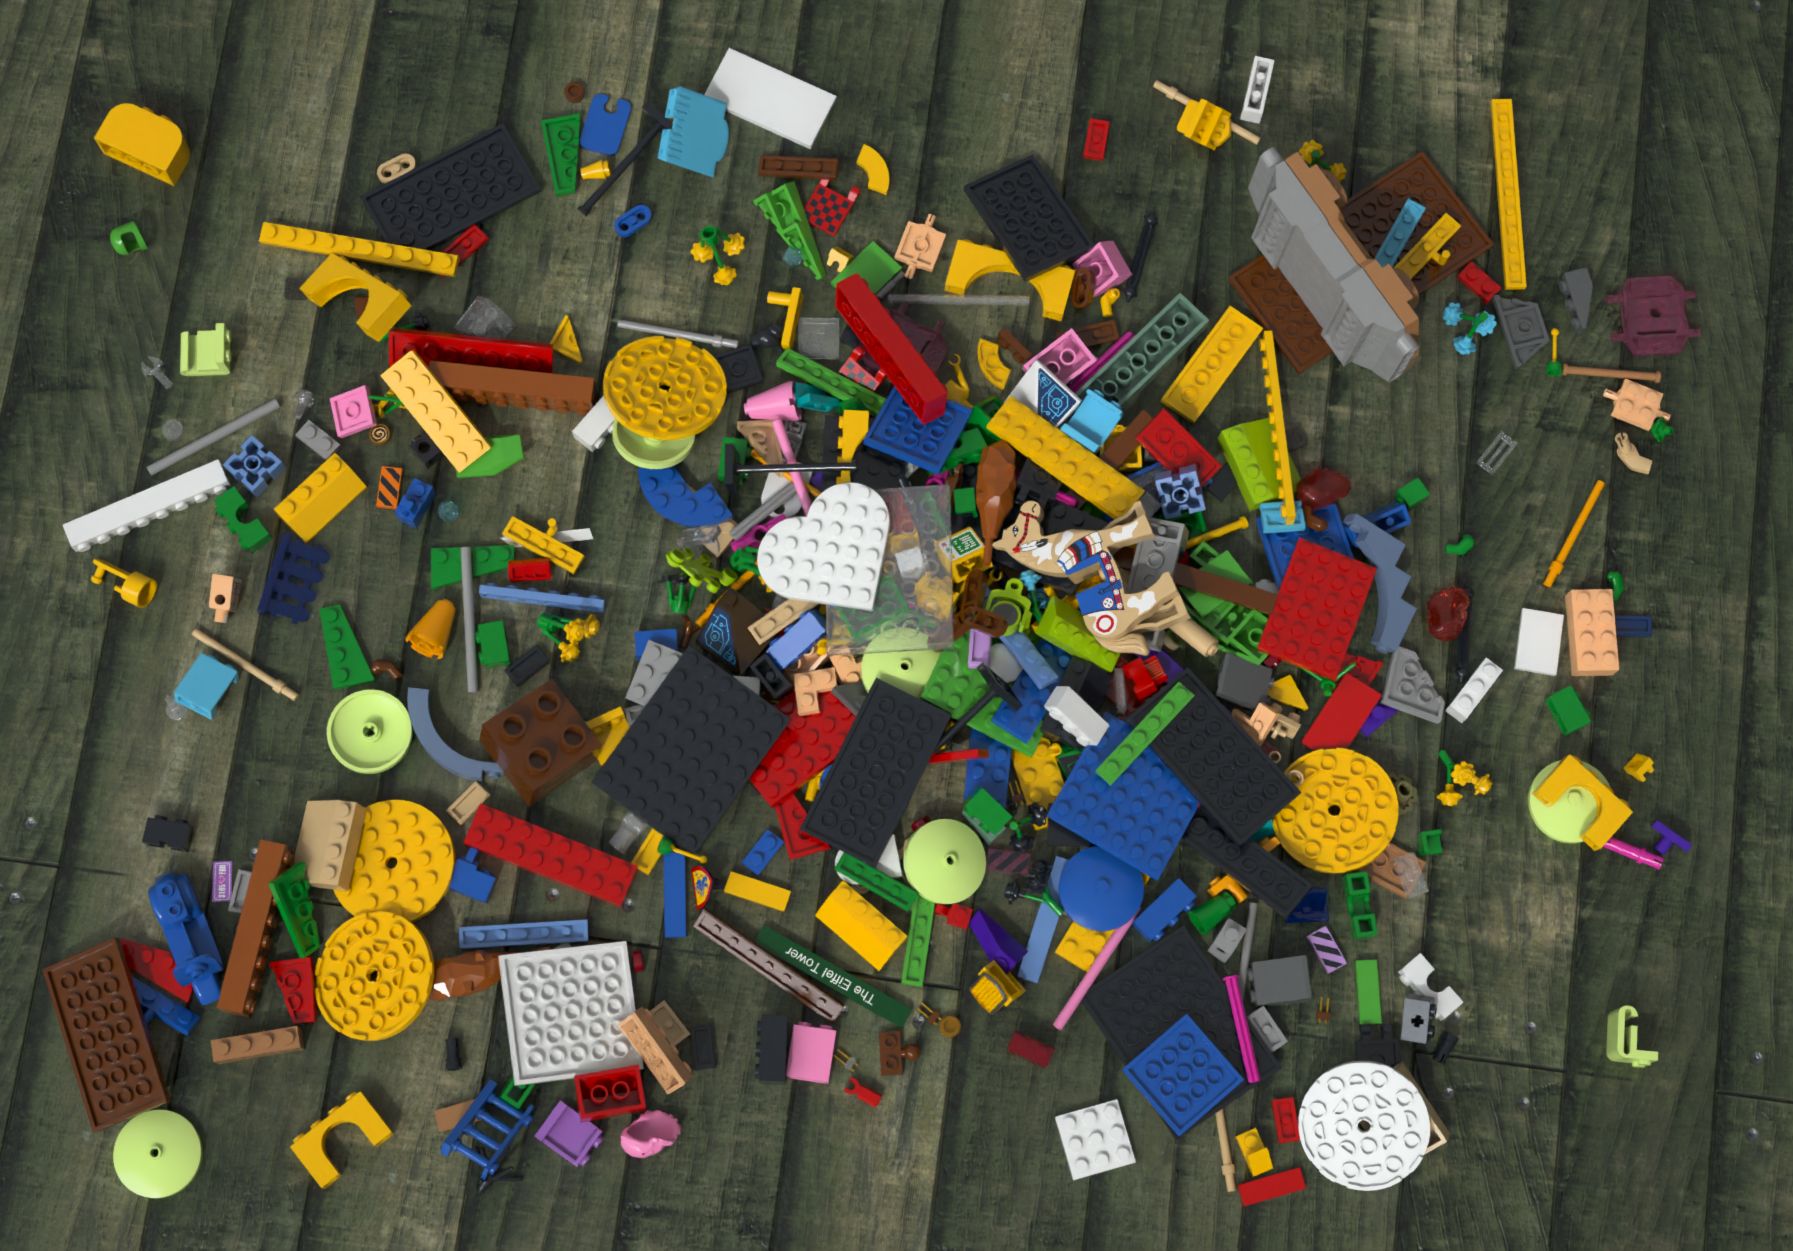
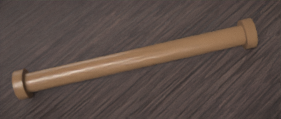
M1562 364L1563 373L1561 375L1563 376L1576 374L1652 380L1654 383H1659L1661 379L1660 371H1655L1654 373Z

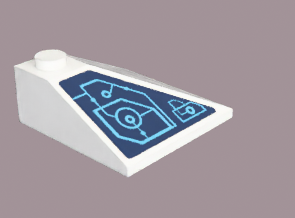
M1038 359L1035 360L1007 397V399L1010 396L1014 397L1059 430L1082 401Z

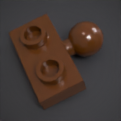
M901 1031L879 1032L881 1076L903 1075L902 1057H906L910 1061L917 1060L921 1055L920 1047L916 1044H908L905 1048H902Z

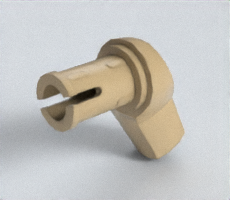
M1621 433L1617 434L1615 442L1618 445L1617 455L1630 470L1649 474L1652 460L1639 455L1634 444L1630 443L1626 433H1623V437Z

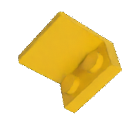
M621 706L585 722L602 744L598 757L601 766L605 764L629 730V725Z

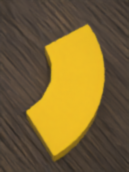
M864 144L857 159V165L861 166L868 174V189L887 195L889 189L887 165L878 152Z
M980 338L977 349L980 369L993 385L1004 390L1011 369L1004 366L1000 361L998 355L999 345Z

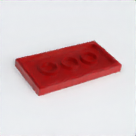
M1162 408L1135 437L1167 471H1172V475L1179 473V468L1196 464L1200 486L1196 488H1202L1222 467L1165 408Z
M1345 673L1301 743L1313 751L1336 748L1347 749L1382 695L1352 675Z

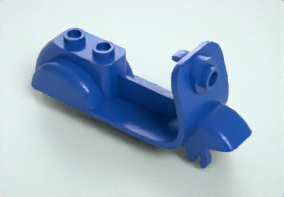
M173 871L158 876L155 880V885L148 889V897L177 965L173 970V975L182 987L192 984L199 1002L202 1005H207L219 1000L223 983L218 972L224 970L223 961L189 875L187 873L177 875Z

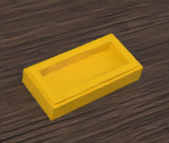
M653 828L631 862L648 876L662 855L657 852V848L663 835Z

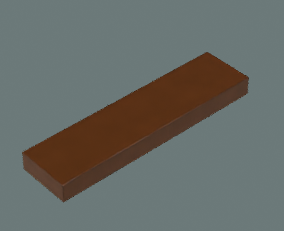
M761 155L758 175L765 177L837 180L840 161L834 158Z

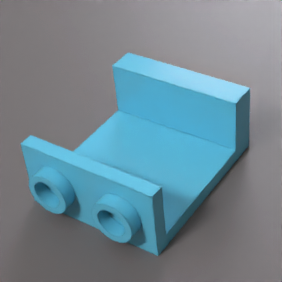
M1088 389L1086 391L1087 396L1068 424L1064 423L1060 430L1096 455L1124 414L1120 410L1122 406L1113 400L1109 403L1103 399L1105 397L1104 394L1096 389L1094 391Z
M201 653L174 691L175 702L212 720L216 715L215 706L232 682L238 683V671L229 664L224 665L212 655L206 656Z

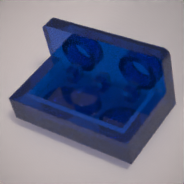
M1313 888L1289 916L1286 923L1329 921L1326 900L1327 889Z

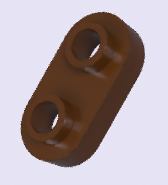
M1079 268L1074 274L1071 302L1077 308L1085 309L1092 303L1095 274L1089 268Z

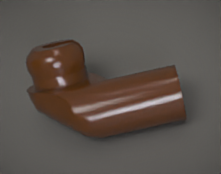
M1305 506L1303 508L1307 527L1316 531H1325L1327 529V521L1315 516L1312 506Z
M377 659L371 665L373 673L388 672L394 681L403 675L390 660Z

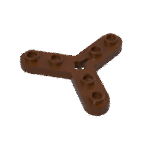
M975 569L968 574L960 612L929 636L927 644L934 652L943 651L970 629L994 638H998L1006 633L1008 628L1007 621L998 614L982 609L987 576L981 570Z

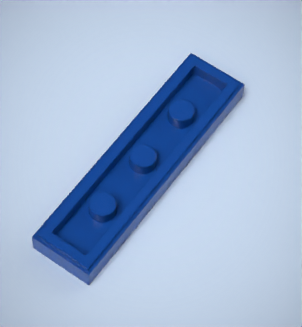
M677 852L664 854L665 938L686 937L685 855Z

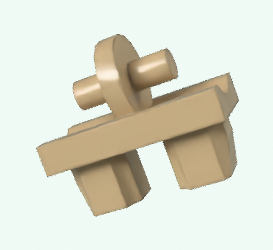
M1273 703L1270 707L1277 711L1279 715L1271 728V731H1273L1271 738L1275 739L1278 734L1284 738L1287 736L1293 739L1301 726L1299 724L1300 716L1290 713L1286 717L1280 714L1283 708Z

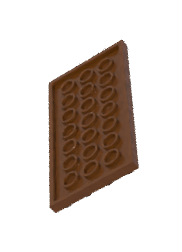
M110 939L43 969L93 1133L107 1129L170 1102L168 1090L120 939Z

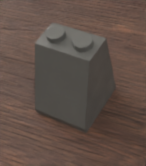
M1226 653L1220 665L1214 696L1221 704L1255 712L1260 702L1269 705L1270 696L1267 695L1268 688L1273 687L1275 676L1271 675V668L1256 665L1241 657Z
M1306 955L1252 962L1249 965L1250 968H1247V979L1252 983L1249 997L1250 1002H1254V1007L1305 1003L1312 998Z

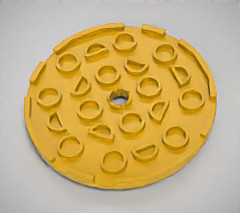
M652 336L631 342L617 352L613 360L608 363L604 373L603 394L609 411L619 423L630 431L652 439L678 440L702 432L718 418L726 400V378L717 360L704 348L701 350L692 345L691 341L678 337L675 340L664 338V336ZM662 385L669 386L670 389L667 392V390H663L659 387Z
M1345 748L1320 749L1300 757L1284 771V774L1288 775L1290 771L1298 770L1304 776L1302 785L1298 787L1302 793L1272 818L1273 828L1280 844L1297 862L1307 868L1323 873H1346L1360 869L1373 862L1390 844L1396 831L1399 817L1397 794L1387 773L1371 758ZM1296 777L1290 779L1293 783H1298ZM1337 805L1341 811L1339 815L1333 816L1329 814V808Z
M386 800L365 807L367 810L348 891L334 890V893L343 907L354 916L384 911L402 916L413 923L434 910L435 906L449 890L456 864L453 840L443 822L434 813L419 804L405 800ZM391 857L397 859V865L392 869L387 867Z
M384 911L357 915L337 928L325 943L326 948L321 958H318L314 974L317 976L316 988H314L315 996L322 1015L338 1032L362 1041L383 1040L400 1033L419 1016L432 990L434 960L426 937L408 919ZM375 970L378 971L377 981H371V973Z

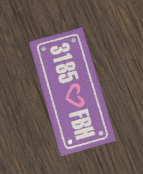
M232 861L213 862L212 902L230 901L232 896Z

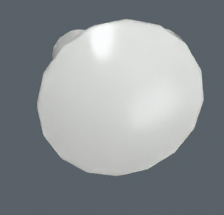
M1004 643L991 646L990 668L1005 682L1015 681L1023 667Z

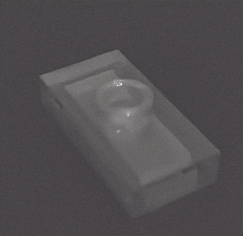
M1414 852L1393 859L1408 899L1429 892Z

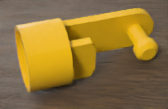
M94 558L93 563L98 567L95 574L91 577L93 583L101 584L104 572L107 570L126 579L123 586L115 585L114 587L115 591L121 593L123 600L139 608L146 607L152 601L157 590V583L154 579L139 572L129 573L104 560Z

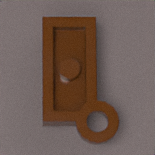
M959 462L953 476L948 475L946 478L944 494L941 493L938 499V505L942 514L950 515L954 504L953 490L960 489L963 482V463Z

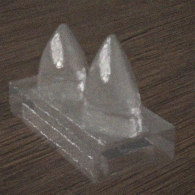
M719 525L684 529L676 542L679 548H690L698 555L702 550V545H704L709 551L718 556L720 551L718 536L722 530Z

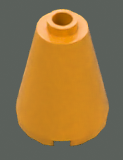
M447 599L438 600L406 636L405 641L412 643V649L430 658L433 655H437V659L443 658L456 612L454 604Z

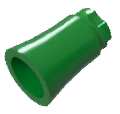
M1224 891L1201 906L1190 910L1188 915L1197 930L1204 936H1207L1237 906L1233 897L1227 891Z

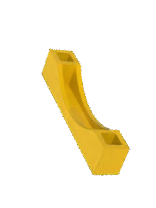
M844 410L843 416H839V428H842V436H838V449H842L841 456L837 457V463L852 461L855 451L868 433L869 411ZM841 471V477H837L836 485L851 483L850 471Z

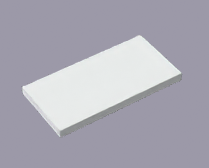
M731 48L725 54L704 94L727 103L726 112L809 149L812 148L837 99V96Z

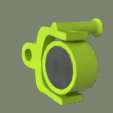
M1017 578L1008 580L1005 590H992L985 610L998 614L1007 621L1008 628L1002 636L1012 635L1017 631L1018 627L1019 632H1024L1025 635H1028L1031 631L1029 627L1032 613L1029 611L1031 601L1021 595L1023 583ZM995 600H1003V601L997 602V603L994 604V605L992 606V608H991V605H992V602H993V601H995ZM1017 605L1021 606L1024 609L1022 620L1021 612Z

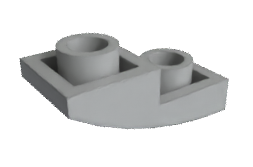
M796 420L786 421L784 427L797 459L807 423Z

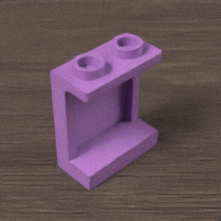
M560 1100L535 1137L579 1168L580 1165L585 1166L591 1155L589 1152L592 1148H598L604 1139L602 1136L604 1132L589 1121L580 1123L579 1114Z

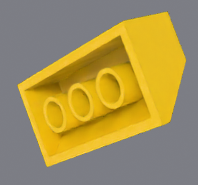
M334 453L274 510L307 544L367 487L353 470Z
M844 880L830 894L815 914L819 920L878 971L883 968L908 937Z

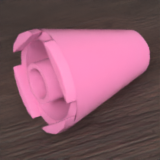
M788 381L748 398L747 403H744L745 414L749 415L751 419L801 420L802 408L796 407L794 383L796 382Z

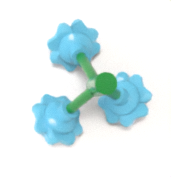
M1450 302L1443 312V319L1446 320V325L1452 324L1456 326L1457 321L1459 322L1462 319L1473 321V327L1469 334H1466L1465 337L1459 336L1453 339L1455 350L1462 355L1475 352L1476 345L1472 342V335L1474 332H1478L1482 336H1486L1487 333L1492 334L1493 328L1497 325V322L1494 321L1495 316L1488 314L1486 311L1476 314V317L1464 315L1459 303L1454 304Z
M1028 570L1021 573L1019 580L1022 581L1023 586H1026L1027 591L1030 592L1027 596L1033 607L1029 611L1033 613L1038 623H1040L1043 617L1040 609H1046L1050 599L1043 587L1035 588V584L1042 576L1036 574L1034 570ZM1017 605L1020 611L1024 610L1021 606Z

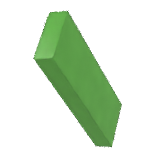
M1356 960L1355 974L1359 1025L1382 1024L1377 960Z

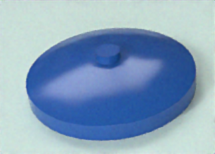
M1095 846L1078 852L1067 862L1059 878L1058 894L1065 913L1072 921L1091 931L1106 932L1122 927L1135 916L1143 900L1144 885L1138 869L1102 848Z

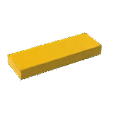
M732 871L724 889L725 893L785 912L791 894L789 890Z

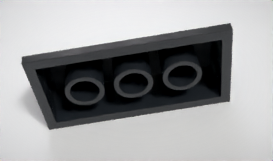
M1073 655L1059 686H1069L1098 714L1114 677L1093 662ZM1048 711L1040 727V732L1043 733L1042 737L1081 752L1083 745L1076 740L1077 738L1072 733L1067 732L1063 728V724L1060 721L1052 718Z

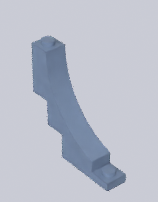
M1357 513L1346 515L1343 522L1349 525L1351 531L1359 533L1355 543L1364 553L1370 566L1377 568L1374 577L1378 591V615L1370 643L1375 645V649L1381 653L1396 652L1417 610L1416 607L1401 599L1411 576L1395 567L1405 544Z

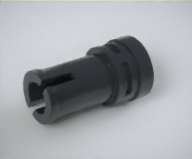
M1443 1031L1439 1040L1440 1044L1432 1059L1445 1065L1452 1048L1455 1047L1459 1038L1447 1031Z
M459 1038L445 1039L447 1054L445 1070L456 1071L463 1069L462 1058L459 1052Z

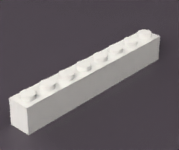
M215 460L65 523L63 528L71 547L76 552H84L89 550L92 545L108 542L111 537L125 535L130 532V529L137 526L144 527L151 520L156 518L163 519L170 512L184 510L189 504L203 502L208 499V496L222 494L227 491V488L231 487L223 465L219 460Z

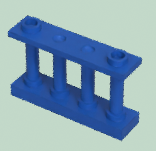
M491 1079L443 1142L440 1152L448 1157L452 1151H459L484 1167L481 1176L483 1180L489 1174L493 1175L500 1165L498 1163L500 1158L523 1126L528 1127L534 1117L531 1115L534 1108L533 1105L530 1104L527 1110L522 1112L499 1098L495 1092L497 1083ZM486 1104L496 1105L519 1121L514 1128H511L485 1112L486 1109L484 1107ZM475 1119H481L506 1134L507 1137L500 1144L474 1128L472 1123ZM464 1135H470L496 1151V1153L489 1160L464 1145L461 1138Z

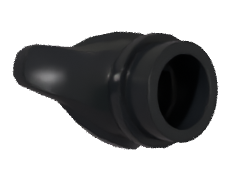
M772 322L770 326H767L766 330H760L755 335L750 334V343L756 347L774 348L783 354L784 350L780 346L779 340L782 339L784 330Z

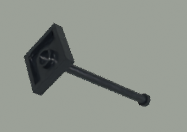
M646 102L642 109L647 120L652 123L653 128L584 205L577 208L585 217L589 214L588 211L659 132L662 133L664 129H672L673 123L668 118H665L649 102Z
M733 443L725 444L724 484L731 495H739L741 473L852 471V473H857V460L842 463L741 465L740 454Z
M984 662L977 666V669L989 685L990 690L942 735L933 755L995 696H1000L1016 711L1023 706L1009 684Z

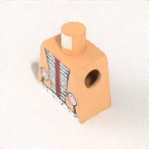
M212 574L209 608L216 610L214 622L227 623L228 612H236L242 584L241 579Z

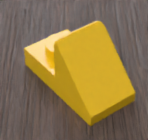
M1256 1128L1235 1137L1253 1177L1273 1169L1268 1148L1264 1147Z

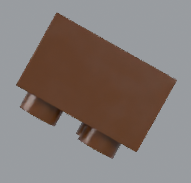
M553 679L547 681L482 724L479 739L528 806H531L598 760L602 747L600 741Z

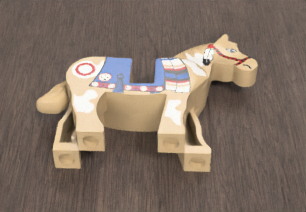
M1028 501L1022 505L1016 522L1007 530H1003L1002 539L992 544L995 549L1007 551L1016 561L1034 571L1054 577H1068L1074 584L1100 574L1104 582L1076 594V598L1086 627L1096 640L1108 650L1147 656L1150 650L1141 633L1162 631L1191 618L1169 571L1163 573L1158 581L1147 590L1129 594L1125 577L1113 557L1122 547L1156 538L1141 501L1135 502L1125 515L1114 519L1100 531L1070 529L1044 536L1043 528L1040 526L1044 518L1043 509L1037 502ZM1171 599H1173V600H1172L1170 603H1168L1167 605L1162 606L1164 603H1166V602L1170 601Z

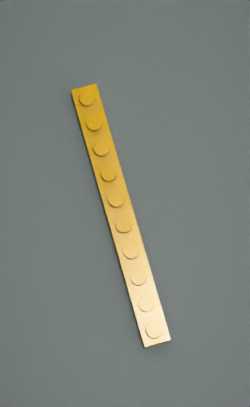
M1492 99L1490 104L1505 290H1521L1527 286L1512 99Z
M263 222L259 238L261 244L325 255L333 253L338 257L342 255L348 259L451 277L456 276L460 259L458 255L267 222Z
M1264 331L1263 339L1259 340L1260 351H1264L1262 369H1266L1267 374L1264 375V386L1268 387L1269 393L1266 394L1267 406H1271V412H1269V424H1273L1271 441L1276 446V449H1273L1274 461L1278 462V467L1275 470L1276 480H1280L1278 497L1283 502V505L1280 506L1281 518L1285 517V525L1294 524L1296 513L1272 331Z

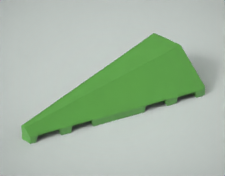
M795 182L786 183L753 200L754 204L760 206L764 211L766 219H770L777 227L776 231L793 252L801 256L804 260L803 264L806 267H810L814 272L816 280L826 277Z

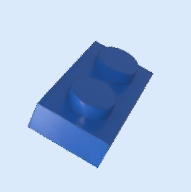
M767 829L742 861V864L759 876L783 846L784 841Z

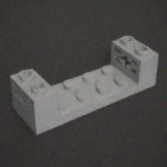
M1149 517L1156 538L1137 543L1127 585L1129 594L1147 590L1167 571L1174 578L1179 552H1185L1189 530L1185 524ZM1164 630L1141 633L1147 642L1149 650L1161 652L1165 636Z

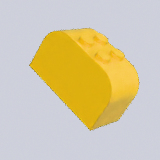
M128 103L115 106L107 114L94 137L103 154L172 186L176 185L190 159V148L178 126L170 118L164 115H155L147 107L140 108Z

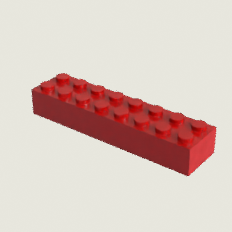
M856 273L838 282L835 295L836 309L921 423L925 425L944 415L948 394L946 386L939 382L935 371L927 366L923 355L915 350L911 339L905 337L901 326L893 321L889 310L881 305L879 297L869 289L867 281Z
M481 803L463 842L466 847L478 849L481 853L622 909L639 871L637 865Z

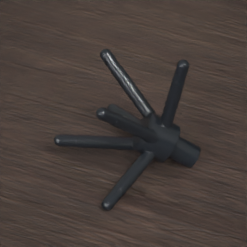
M510 1146L498 1161L499 1164H501L506 1154L510 1150ZM474 1147V1151L479 1153L478 1148ZM481 1147V1155L486 1158L485 1148ZM480 1165L483 1174L484 1167ZM510 1166L499 1173L489 1174L485 1180L481 1178V1174L479 1177L480 1184L477 1189L484 1193L487 1187L492 1186L495 1181H523V1178L501 1177L514 1169L513 1166Z

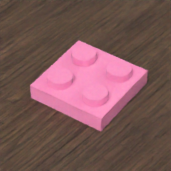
M364 385L330 398L338 437L344 438L377 425L372 399L368 398V395H371L368 386Z

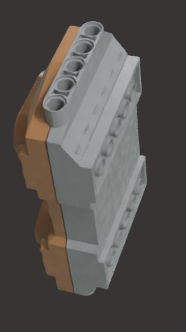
M1271 147L1260 156L1248 187L1258 212V221L1251 237L1272 268L1276 269L1279 267L1283 275L1293 286L1319 325L1323 328L1321 336L1326 340V343L1333 350L1342 365L1346 366L1353 362L1372 370L1388 383L1392 382L1403 372L1411 368L1419 355L1420 322L1414 312L1419 303V295L1415 285L1404 271L1399 268H1392L1390 264L1382 268L1377 260L1371 257L1343 218L1342 213L1347 204V196L1341 183L1332 172L1320 169L1317 164L1309 168L1298 152L1282 157L1275 147Z

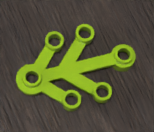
M685 547L682 551L673 548L666 554L667 562L672 567H680L690 576L689 582L692 585L699 587L704 579L708 583L706 585L707 589L712 593H717L721 585L710 576L718 578L720 583L727 587L733 585L738 578L736 572L730 568H724L722 572L708 568L712 559L706 554H701L699 558L691 561L695 553L690 548Z

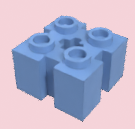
M251 435L241 446L243 452L239 456L234 453L223 466L228 473L237 481H241L245 488L258 498L269 487L266 483L271 477L275 480L286 467L280 459L271 451L268 452L264 445Z
M1196 464L1179 468V473L1173 475L1171 470L1155 474L1159 496L1164 495L1161 497V506L1165 519L1181 516V510L1185 509L1189 510V514L1206 510L1202 488H1196L1200 486ZM1182 489L1183 494H1179L1177 490Z

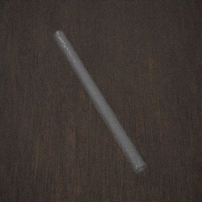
M888 294V304L1029 305L1030 303L1029 295Z

